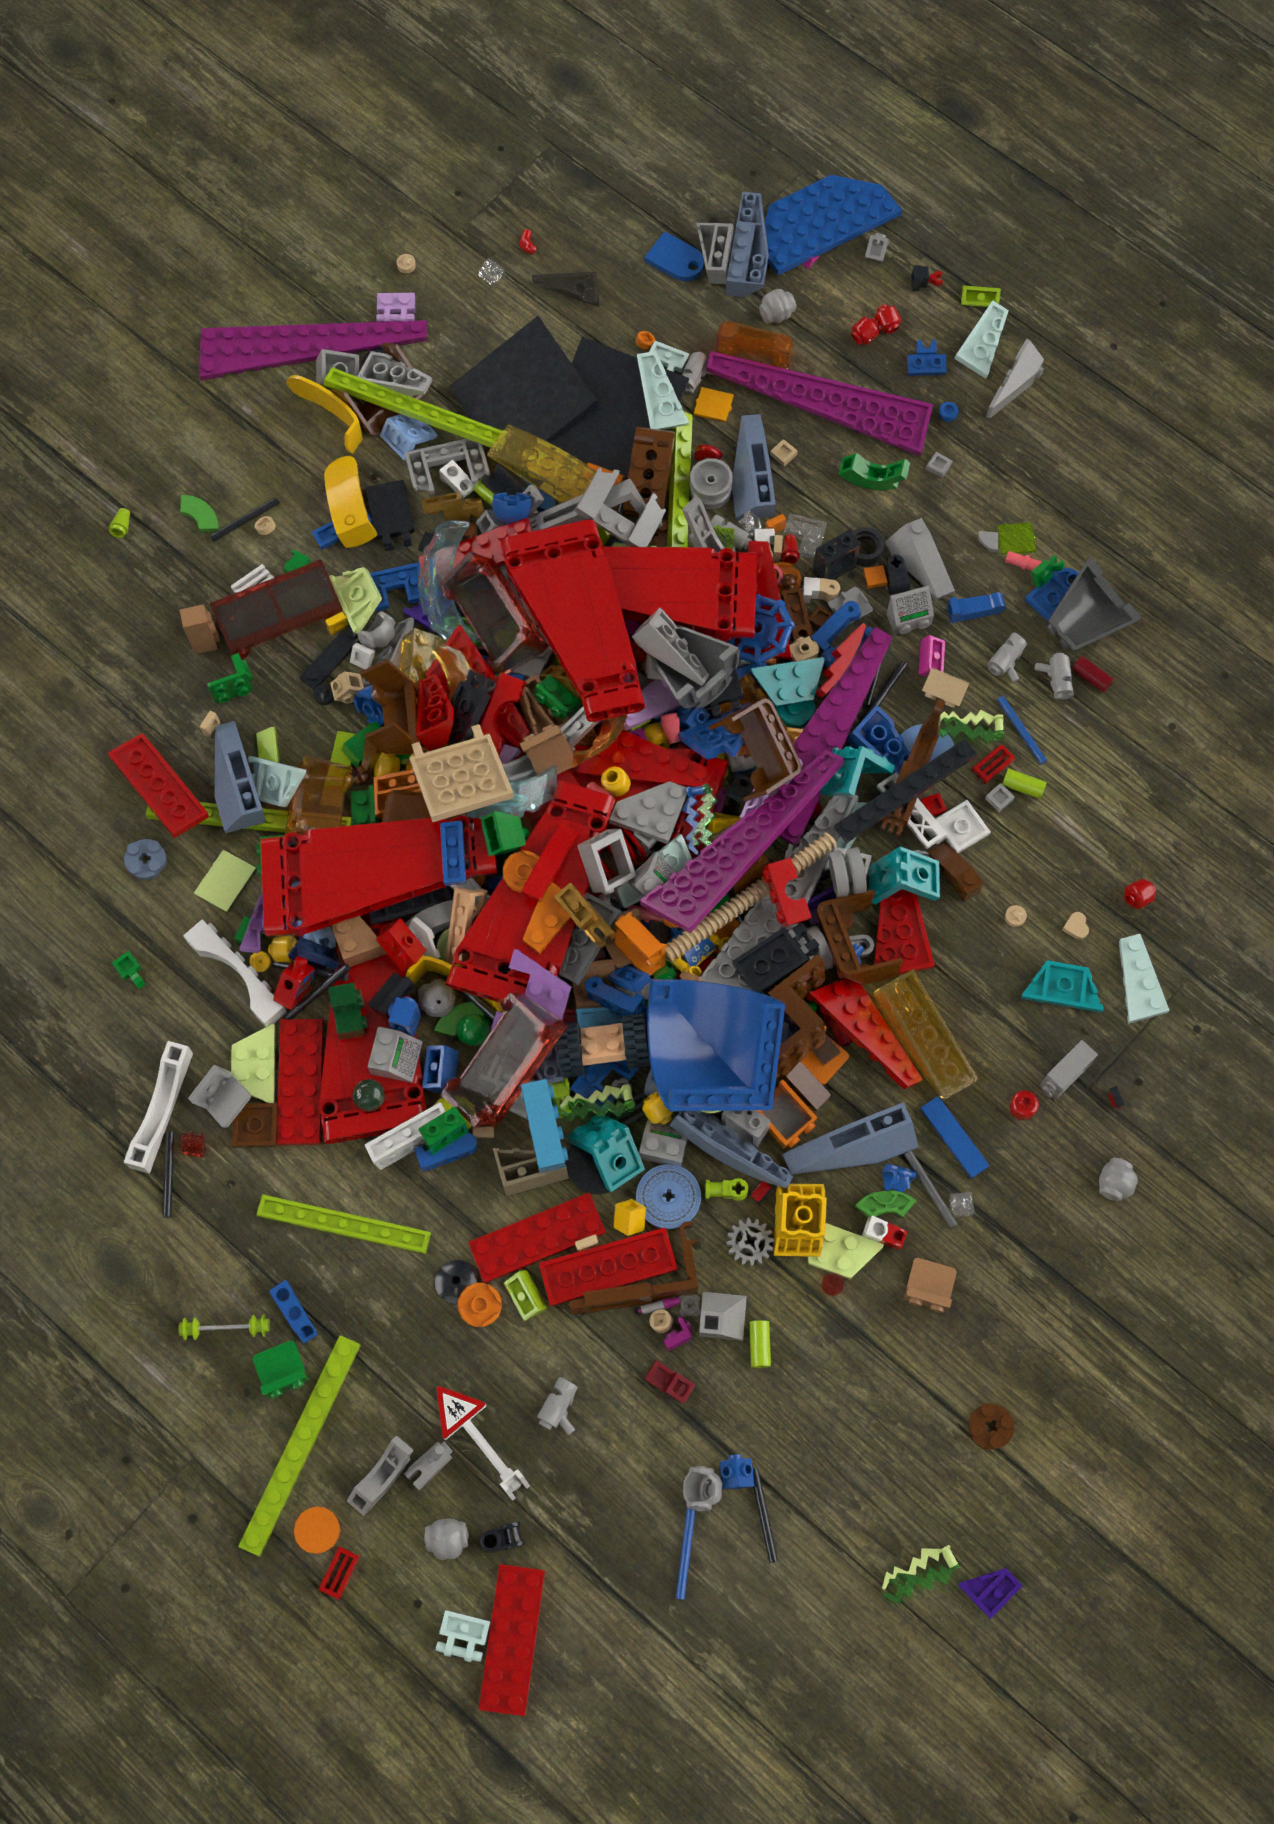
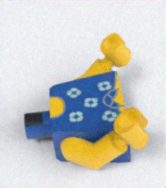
M670 927L674 936L667 943H672V939H677V936L679 934L682 935V932L685 930L680 927ZM711 933L712 935L706 936L704 941L701 940V943H696L694 948L690 947L688 952L685 951L684 955L680 954L678 959L674 958V962L671 964L677 968L679 973L684 971L700 976L702 972L697 966L717 949L716 945H718L721 951V948L725 943L727 944L730 938L724 937L720 940L719 936Z

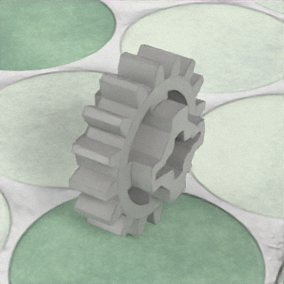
M747 1218L746 1224L739 1220V1227L733 1225L731 1229L734 1233H728L727 1235L729 1239H732L726 1243V1246L732 1247L728 1253L729 1255L735 1254V1262L741 1259L742 1266L749 1262L750 1266L753 1267L754 1261L761 1265L762 1257L768 1260L769 1255L767 1252L773 1251V1247L769 1246V1244L774 1243V1239L769 1238L772 1231H765L766 1223L762 1226L758 1225L759 1219L751 1223L750 1218ZM750 1229H755L759 1232L755 1233L750 1231ZM741 1233L742 1240L736 1244V1237ZM747 1238L750 1241L755 1240L753 1247L750 1244L746 1245ZM765 1241V1247L763 1251L760 1253V1249L758 1246L760 1243ZM742 1252L749 1253L751 1256H746Z

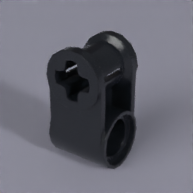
M896 554L891 555L885 567L889 594L893 595L910 591V579L907 574L904 558Z
M520 1521L484 1532L480 1538L482 1549L487 1553H494L526 1545L525 1541H522L519 1529ZM511 1531H513L515 1541L512 1539ZM492 1535L497 1539L495 1547L487 1548L484 1545V1540L487 1536Z

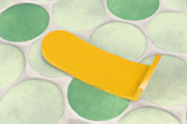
M291 375L287 379L286 384L295 394L322 406L349 426L345 433V447L348 452L353 454L363 440L356 414L345 402L328 389L302 376Z
M352 456L338 458L325 469L324 478L327 500L337 536L345 548L356 547L372 540L377 536V532L367 516L355 458Z
M422 956L416 964L407 970L406 976L413 981V984L427 971L448 977L452 965L434 957ZM480 997L495 1012L506 1013L500 1003Z

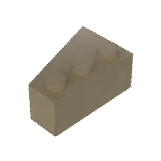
M493 1148L506 1196L569 1179L566 1164L565 1168L539 1173L535 1150H520V1148L500 1150V1148Z

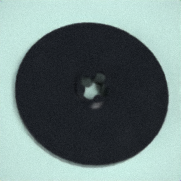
M571 1144L567 1153L568 1160H566V1168L571 1181L579 1189L587 1193L590 1192V1194L601 1195L610 1193V1191L606 1190L597 1166H594L595 1161L592 1154ZM619 1157V1158L616 1160V1162H615V1166H616V1167L621 1164V1162H622V1157Z

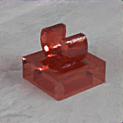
M190 1131L188 1134L183 1133L181 1138L182 1154L204 1157L206 1152L205 1134L202 1132L200 1136L193 1135V1131Z

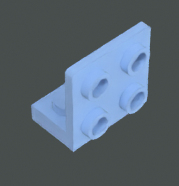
M400 414L386 419L380 437L405 461L404 452L413 451L416 444L436 439L438 434L428 424Z

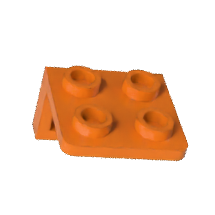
M826 1035L824 1044L810 1051L808 1056L801 1062L822 1085H825L848 1060L849 1054Z

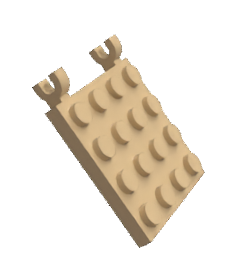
M479 724L471 726L474 739L423 753L420 742L411 744L414 756L409 757L432 822L514 798L513 790L490 734L483 735Z

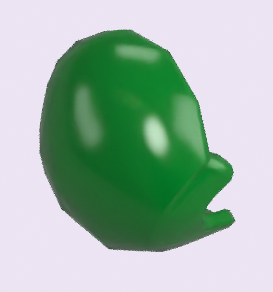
M480 1014L465 1015L457 1023L456 1033L458 1039L465 1045L478 1046L484 1044L490 1037L491 1026L489 1020Z

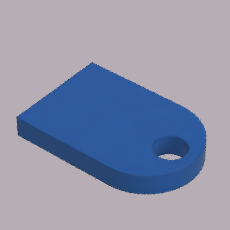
M665 231L644 257L645 263L679 281H692L698 278L704 269V258L698 249ZM694 265L697 266L698 269L690 270L689 267Z
M1070 568L1054 571L1052 573L1053 577L1040 588L1036 587L1025 597L1024 601L1048 621L1071 586L1068 579H1075L1079 572Z

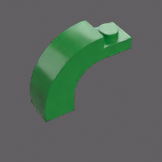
M855 453L842 458L838 474L850 483L873 490L896 489L900 481L907 479L910 462L903 459L888 465H878L868 462Z

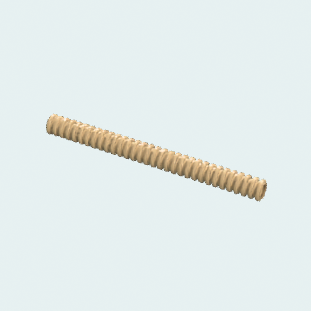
M824 833L823 837L820 836L818 840L813 841V844L810 843L808 848L804 847L802 851L797 852V855L794 854L792 856L797 875L800 873V870L804 871L806 867L811 866V863L814 864L816 860L821 859V856L824 857L826 852L829 853L831 849L834 850L836 848V842L830 834ZM761 877V880L758 879L756 884H751V888L747 887L746 891L743 890L740 892V895H735V898H731L730 902H725V906L721 905L719 909L714 910V913L711 912L709 917L706 916L691 933L684 931L682 935L679 934L677 936V939H672V943L668 942L666 960L671 963L674 962V958L678 959L680 954L684 955L685 951L688 952L690 950V947L694 948L696 943L699 944L701 940L704 941L706 936H711V933L717 932V929H721L722 925H727V921L731 922L733 918L738 917V914L741 915L743 910L747 911L748 907L754 906V903L757 904L759 899L762 900L764 896H768L770 892L768 883L766 884L763 877Z

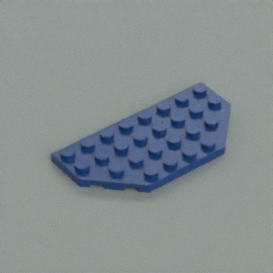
M830 175L769 205L765 220L769 253L768 263L775 273L780 275L807 262L811 257H817L901 216L902 209L880 184Z

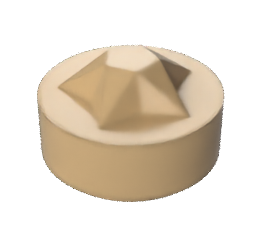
M410 254L400 255L397 259L398 270L406 274L414 271L416 267L414 257Z
M269 516L260 518L255 524V528L260 535L271 533L276 526L273 519Z
M1017 905L1009 907L1005 913V921L1011 927L1022 926L1027 918L1026 911Z
M659 1309L652 1313L649 1322L654 1331L665 1333L672 1327L673 1319L666 1310Z

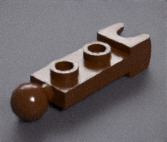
M786 574L782 577L781 583L787 590L782 591L781 595L786 603L785 607L790 618L795 623V628L790 635L793 644V641L798 639V635L810 636L811 638L813 632L802 588H795L797 584L796 577L793 574Z

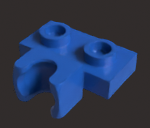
M918 340L915 347L916 355H908L907 357L908 376L946 375V354H936V340L931 341L929 348H924L922 341Z

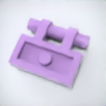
M377 293V322L415 321V315L408 314L415 313V293Z

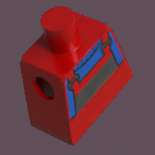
M297 956L294 962L282 972L273 997L274 1002L291 1010L311 991L315 969L307 964V959Z

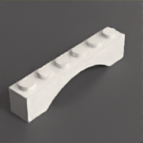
M202 919L183 935L187 943L200 957L221 961L238 972L248 987L250 1008L253 1014L265 1027L277 1022L287 1012L284 1006L273 1001L274 996L270 992L272 988L265 980L260 982L257 978L258 973L252 966L247 968L243 963L245 959L237 951L233 953L230 949L231 944L226 938L220 939L216 934L218 930L211 923L207 925Z
M170 1041L166 1044L148 1111L138 1132L130 1143L124 1163L131 1169L149 1174L151 1172L193 1055L188 1046Z

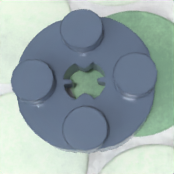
M143 839L128 845L124 856V864L128 872L135 876V878L151 880L159 876L158 873L162 869H165L167 856L157 841ZM143 856L151 857L150 861L147 860V864L140 861Z

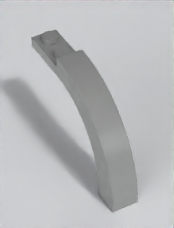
M694 497L682 509L692 532L689 538L694 547H708L719 552L724 546L711 525L701 499Z
M584 707L561 727L572 752L576 750L574 746L598 723L587 721ZM528 755L502 764L512 790L539 778Z

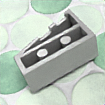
M696 223L709 284H726L735 235L733 224Z

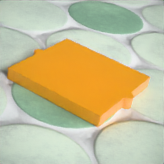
M702 387L699 397L696 399L697 404L694 415L726 423L729 411L732 410L731 404L734 394Z

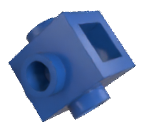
M681 706L677 717L680 718V728L684 731L708 720L710 714L704 707L686 709Z
M742 1454L729 1455V1460L720 1461L722 1489L754 1487L751 1458H742Z

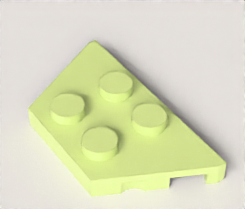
M364 567L354 571L343 572L342 576L335 577L331 575L327 577L353 632L357 635L362 631L382 600L369 571Z
M274 1024L233 1044L231 1056V1073L248 1090L251 1097L258 1098L267 1103H275L276 1026Z
M825 1223V1236L823 1237L821 1256H807L808 1265L850 1280L883 1248L884 1244Z

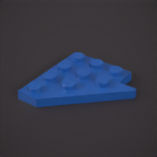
M750 703L742 705L741 709L750 705ZM733 710L721 714L722 718L733 713ZM714 718L678 733L680 741L705 759L716 758L718 754L723 752L734 757L744 743L741 733L732 735L726 730L724 725L710 730L709 726L720 720H714Z

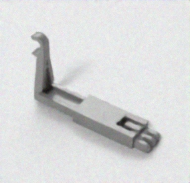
M631 479L612 486L603 502L604 505L611 508L629 500L639 514H641L646 505ZM583 495L540 512L537 516L530 518L532 530L537 531L587 520L574 511ZM661 519V521H660V523H659L657 529L662 526V519Z

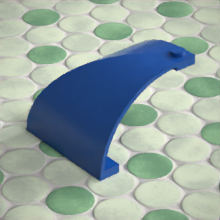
M651 979L647 1018L648 1050L654 1082L666 1108L669 1111L772 1110L785 1004L765 994L725 984L694 980Z

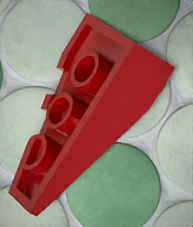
M436 673L420 680L418 686L416 737L430 752L447 745L454 716L452 704Z

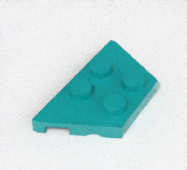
M824 657L751 668L749 673L754 675L760 684L759 687L767 694L768 699L774 706L814 700L824 664Z
M1049 960L1044 963L1021 995V999L1102 1013L1104 1008L1100 1004L1097 996L1098 991L1092 982V975L1088 967Z

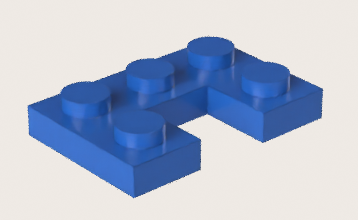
M420 562L370 573L382 597L374 612L390 609L386 591L405 587L409 604L428 598Z
M627 1056L626 1060L587 1065L585 1075L579 1076L570 1087V1091L575 1095L578 1093L588 1099L595 1090L603 1092L604 1087L601 1084L612 1070L630 1082L640 1068L629 1069ZM610 1094L604 1103L596 1099L594 1105H589L605 1115L616 1098Z

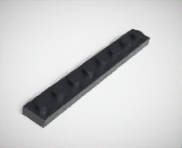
M963 739L836 823L834 829L847 844L976 758L977 753Z

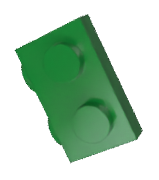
M239 653L231 656L237 673L207 684L215 703H226L232 698L242 697L254 691L250 682L253 676L246 659L241 660Z
M292 1340L253 1356V1362L262 1384L260 1389L262 1395L267 1399L280 1397L284 1391L289 1389H299L304 1386V1383L309 1381L296 1343Z

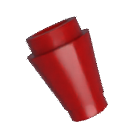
M789 534L784 537L781 559L783 562L793 565L798 562L800 553L796 537Z

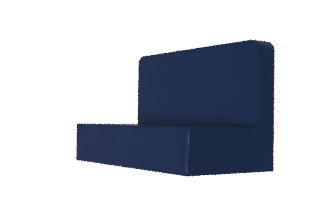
M302 937L299 938L288 953L290 959L295 960L297 956L307 959V964L313 967L323 969L329 967L336 970L340 964L336 950Z

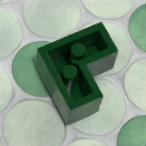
M354 982L328 987L339 1039L365 1036L364 1028H368L366 1015L362 1016L361 1008H365V1003L361 990L356 988Z

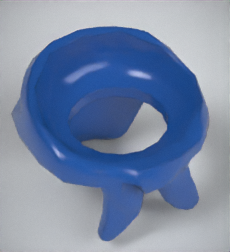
M886 1164L882 1171L885 1191L894 1189L903 1193L905 1189L910 1188V1183L915 1180L916 1172L908 1168Z

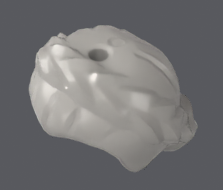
M435 979L430 984H423L417 991L419 997L418 1005L430 1016L444 1017L454 1007L455 991L446 986V981L443 979Z

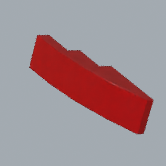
M864 623L858 626L831 653L836 660L823 672L828 679L816 691L820 698L829 692L851 663L866 628Z
M562 824L559 825L521 890L522 894L536 901H542L548 887L552 885L558 871L563 867L580 834L579 832Z

